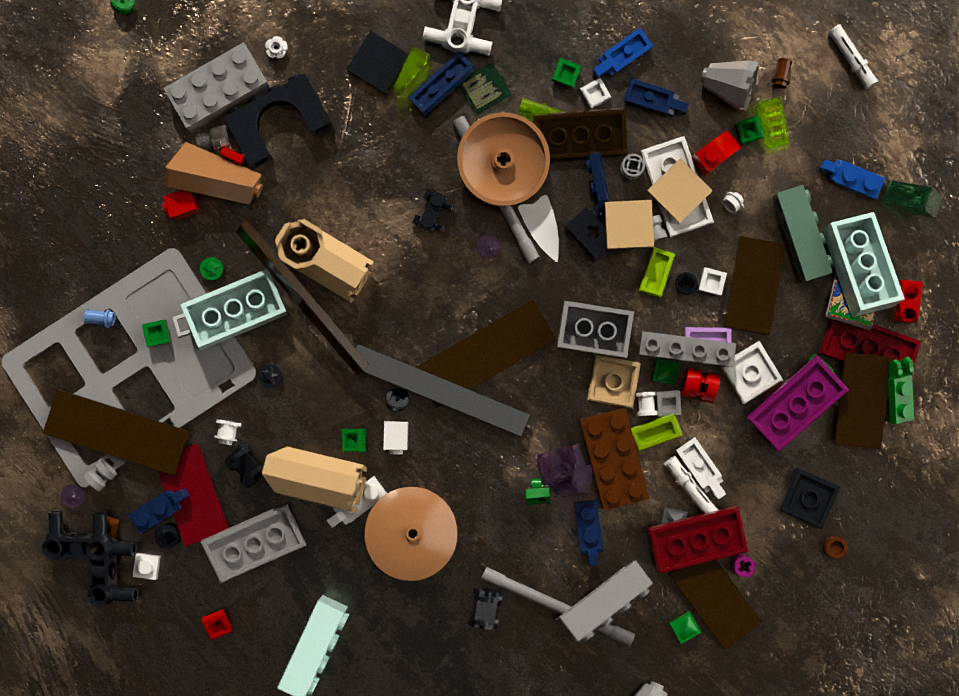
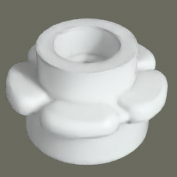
M274 36L272 39L267 40L265 44L266 53L271 58L280 59L285 56L288 45L281 37Z
M727 192V196L722 200L724 207L731 213L743 210L744 200L742 196L737 192Z

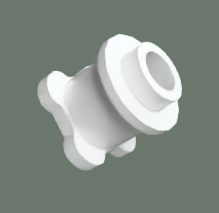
M216 419V423H219V428L214 438H218V443L232 445V441L237 442V439H235L237 427H241L242 423Z

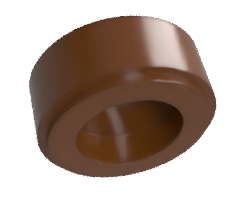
M830 536L825 540L823 550L829 558L838 560L847 554L848 544L842 537Z

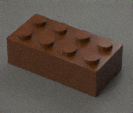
M626 408L578 419L601 508L605 511L650 499Z

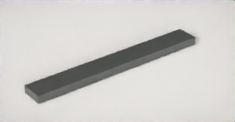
M359 344L357 345V351L369 365L363 372L522 436L530 416L529 414Z

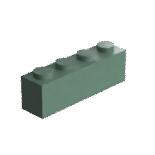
M804 185L772 196L801 283L833 273L831 269L834 267L831 256L826 254L824 248L826 240L824 235L819 233L817 227L819 220L816 212H812L809 191L805 190Z

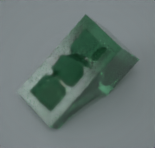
M890 180L883 202L886 205L902 208L915 215L935 218L943 196L933 187Z

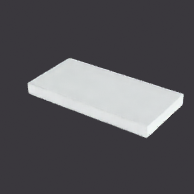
M685 136L640 151L651 185L662 177L680 158L697 174ZM706 198L680 224L658 204L669 238L714 223Z

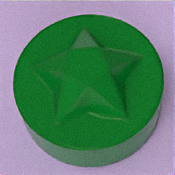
M110 0V5L115 12L127 14L133 9L134 0Z
M209 257L202 261L200 273L205 279L216 281L222 277L224 265L219 259Z

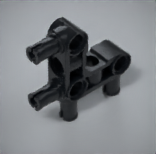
M51 510L48 512L49 531L46 533L45 541L42 544V553L49 559L66 561L72 558L86 561L88 565L86 589L90 604L100 607L104 604H114L117 601H137V588L118 587L116 555H136L137 544L136 542L117 541L111 537L107 531V512L92 513L93 533L66 532L63 530V511ZM54 542L58 544L59 550L55 547ZM98 544L102 545L103 552L98 548ZM99 590H102L104 592L105 597H103L100 594Z

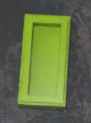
M655 247L652 248L639 288L640 292L658 298L662 297L675 256L674 253Z
M674 413L631 428L638 451L682 436V431Z

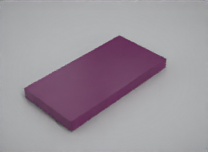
M816 355L749 414L747 419L780 452L848 392L849 389Z

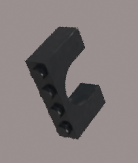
M305 73L291 76L286 84L271 87L268 89L267 94L261 97L259 95L252 97L247 101V105L241 108L239 106L234 107L227 112L228 115L223 117L252 169L273 159L260 134L261 119L269 109L279 105L293 107L302 115L313 137L333 126Z

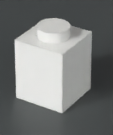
M384 421V450H389V454H403V450H408L409 422Z

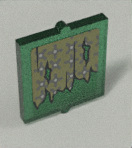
M493 62L470 74L459 84L466 96L465 100L469 101L477 115L511 95L503 81L504 76H500Z

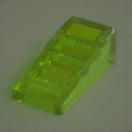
M416 47L411 49L394 85L396 94L400 95L430 60V54Z
M781 97L759 102L756 108L764 129L767 149L790 144ZM775 106L774 111L766 112V108ZM777 116L778 120L768 122L767 118ZM780 126V129L769 131V127ZM782 134V138L771 140V136Z

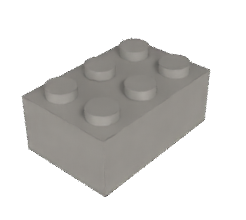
M564 301L556 348L625 359L628 355L634 311Z

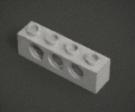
M642 331L639 355L732 368L734 365L736 343Z

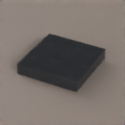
M370 31L347 67V71L386 95L410 57V54Z
M796 468L778 510L823 529L840 486L800 468Z

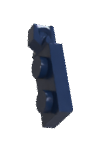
M633 78L630 79L623 101L673 116L674 112L685 115L689 107V103L678 100L679 95L674 94V91Z
M600 152L590 154V160L586 162L589 174L593 173L594 182L591 183L593 196L598 198V203L594 209L603 218L605 217L604 203L610 202L602 156Z
M186 488L180 489L173 493L172 489L165 491L128 514L139 535L143 534L180 511L179 509L182 508L180 502L188 498L190 494Z
M597 500L574 502L581 554H587L589 566L599 565L597 553L603 552L598 502Z

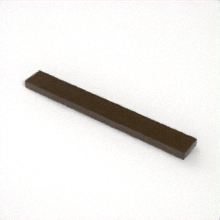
M249 221L243 222L236 231L239 237L356 375L369 366L368 362Z

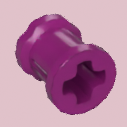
M738 554L732 558L731 569L734 573L741 577H749L754 573L755 563L750 557ZM741 561L746 563V570L744 571L742 569H739L741 567Z

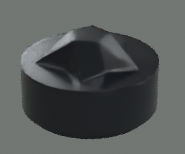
M690 270L680 272L675 280L676 289L686 295L694 293L699 285L698 276Z
M267 364L259 370L258 379L265 387H275L282 380V372L277 366Z
M402 388L391 389L386 395V406L393 412L405 410L409 403L408 393Z
M170 524L157 528L155 531L157 545L161 548L175 546L179 541L177 528Z

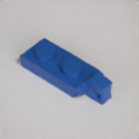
M638 28L604 52L602 57L598 59L601 64L596 66L592 73L597 79L607 72L612 76L652 49L653 45L641 28Z
M825 159L819 168L820 171L830 174L828 179L832 180V183L872 200L877 199L885 180L880 175L838 159L835 163Z

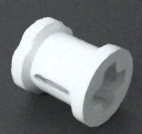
M656 392L636 393L639 405L637 416L658 415V411L655 410L654 400Z

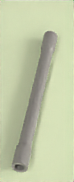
M461 116L452 122L461 139L470 127L465 116ZM499 206L527 263L538 259L540 256L525 233L512 206Z
M488 567L485 568L481 580L491 585L508 590L561 615L572 607L507 578L504 574ZM608 624L600 629H594L629 647L635 637L634 633L612 624Z

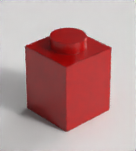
M178 190L163 196L165 202L162 203L163 211L166 217L170 216L174 221L201 212L194 192Z

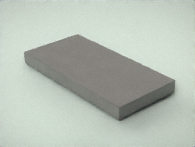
M287 503L201 540V544L220 583L306 546V542Z

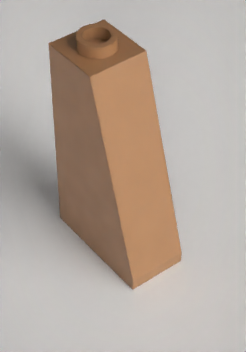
M187 142L184 143L165 167L163 185L245 204H250L254 197H258L263 186L260 184L262 174Z

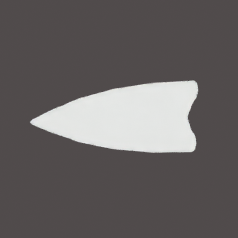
M548 196L540 197L534 204L519 205V212L534 240L543 251L555 262H558V229Z

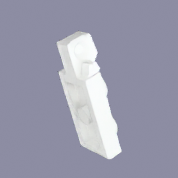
M695 437L675 450L706 493L711 490L716 499L726 495L720 486V483L723 482L721 473Z
M373 476L365 484L360 504H354L353 506L357 509L356 512L333 508L336 514L329 518L327 522L332 528L341 521L347 525L371 508L387 492L376 477Z

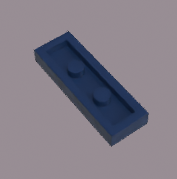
M457 52L408 98L426 116L476 69L460 52Z

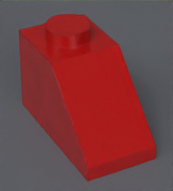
M726 130L696 152L692 160L704 176H706L740 150L741 146L730 132Z

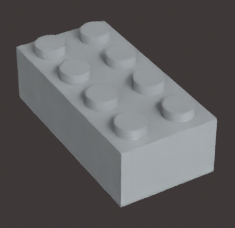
M243 42L163 89L185 127L193 133L223 116L230 109L242 105L252 97L263 93L271 87Z
M635 560L620 569L554 621L571 643H584L594 635L592 630L608 625L613 620L611 616L614 613L616 615L621 614L631 607L630 601L632 599L636 601L650 592L648 587L653 583Z

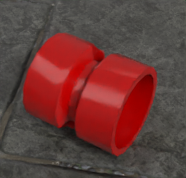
M687 367L681 385L680 396L691 399L697 396L699 401L713 404L719 388L720 375L710 372L702 374L701 370ZM701 382L704 383L703 389H700Z

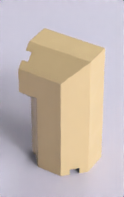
M305 219L284 224L275 239L278 255L282 262L350 303L354 300L350 296L352 294L357 296L371 273L368 271V267L371 266L373 268L375 265L372 260L325 233Z
M285 447L266 456L262 475L274 492L281 496L355 513L357 509L353 506L354 504H360L366 484V477H362V471L367 472V467L346 460Z

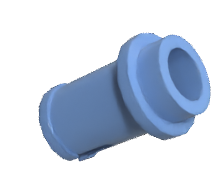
M107 309L106 312L85 310V324L104 325L105 328L115 324L116 315L111 310Z

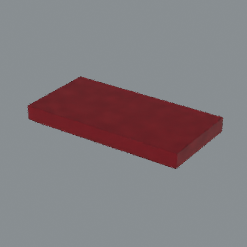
M830 318L818 354L842 363L844 352L893 357V360H898L899 362L901 359L909 357L914 364L922 341L873 324L872 329L867 330Z
M199 443L186 447L175 476L158 471L165 491L172 489L173 493L180 489L186 488L190 494L188 498L180 502L182 507L179 509L180 511L173 514L185 547L229 528Z
M737 505L647 528L658 574L749 552L740 509Z

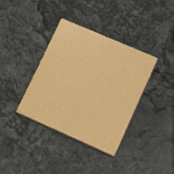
M680 158L647 190V193L680 224L713 190Z
M652 200L604 203L607 249L654 247Z
M595 355L587 400L633 408L641 363Z

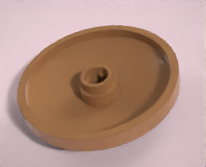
M499 112L480 118L465 132L457 151V168L464 186L477 199L494 206H512L532 197L543 185L550 166L549 148L541 131L531 121L514 113ZM499 157L505 158V165H501V163L498 162Z
M419 487L395 489L382 496L371 508L364 526L365 547L373 563L385 574L405 581L422 580L440 571L453 555L457 543L456 520L450 507L437 494ZM411 529L416 531L414 538H410L408 535Z

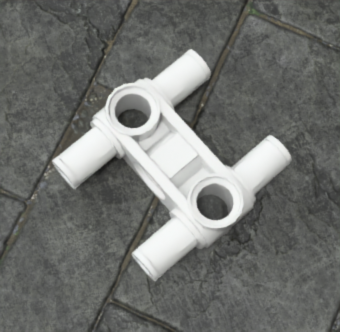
M452 0L454 4L448 29L443 31L426 26L424 28L422 38L424 41L442 44L444 49H448L452 53L460 52L467 54L472 51L490 56L492 42L473 38L471 34L477 9L483 7L500 11L502 0ZM454 37H461L464 42L461 45H454L451 40Z

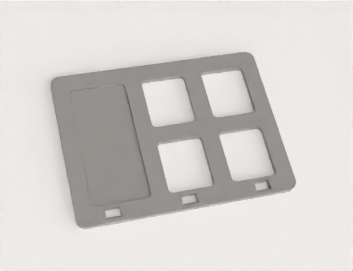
M174 248L164 251L14 348L2 358L3 368L43 430L51 407L45 401L24 366L25 363L56 343L62 345L85 381V386L74 394L123 410L125 409L114 394V387L143 368L149 367L175 407L173 412L159 421L165 422L170 418L174 423L173 426L180 428L253 381L257 375L256 368L236 337L204 350L198 348L192 333L178 337L172 317L184 314L180 304L207 293L180 251ZM86 309L94 311L112 309L137 347V352L104 374L100 372L76 334V331L85 325L84 313ZM186 317L177 319L180 332L190 330ZM167 320L171 343L146 347L142 324ZM230 379L234 386L222 393L219 386ZM47 435L76 482L81 487L91 486L84 479L83 475L88 470H92L96 462L87 465L73 443ZM109 454L100 458L103 460L110 458L114 463L111 465L114 470L128 462Z

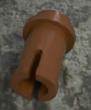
M778 58L775 77L772 78L773 87L786 89L787 85L790 84L789 74L793 61L788 58Z

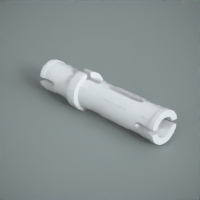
M841 24L832 28L828 34L852 67L850 69L852 73H856L865 89L877 83L878 79H876L867 66L868 61L866 59L863 60L841 27Z
M676 456L671 457L663 464L675 478V483L685 490L702 514L718 510L691 477L692 473L682 466Z

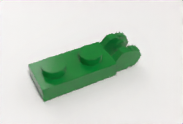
M909 357L901 359L900 362L893 360L889 363L890 423L893 424L914 420L913 381L911 375L914 372V364Z

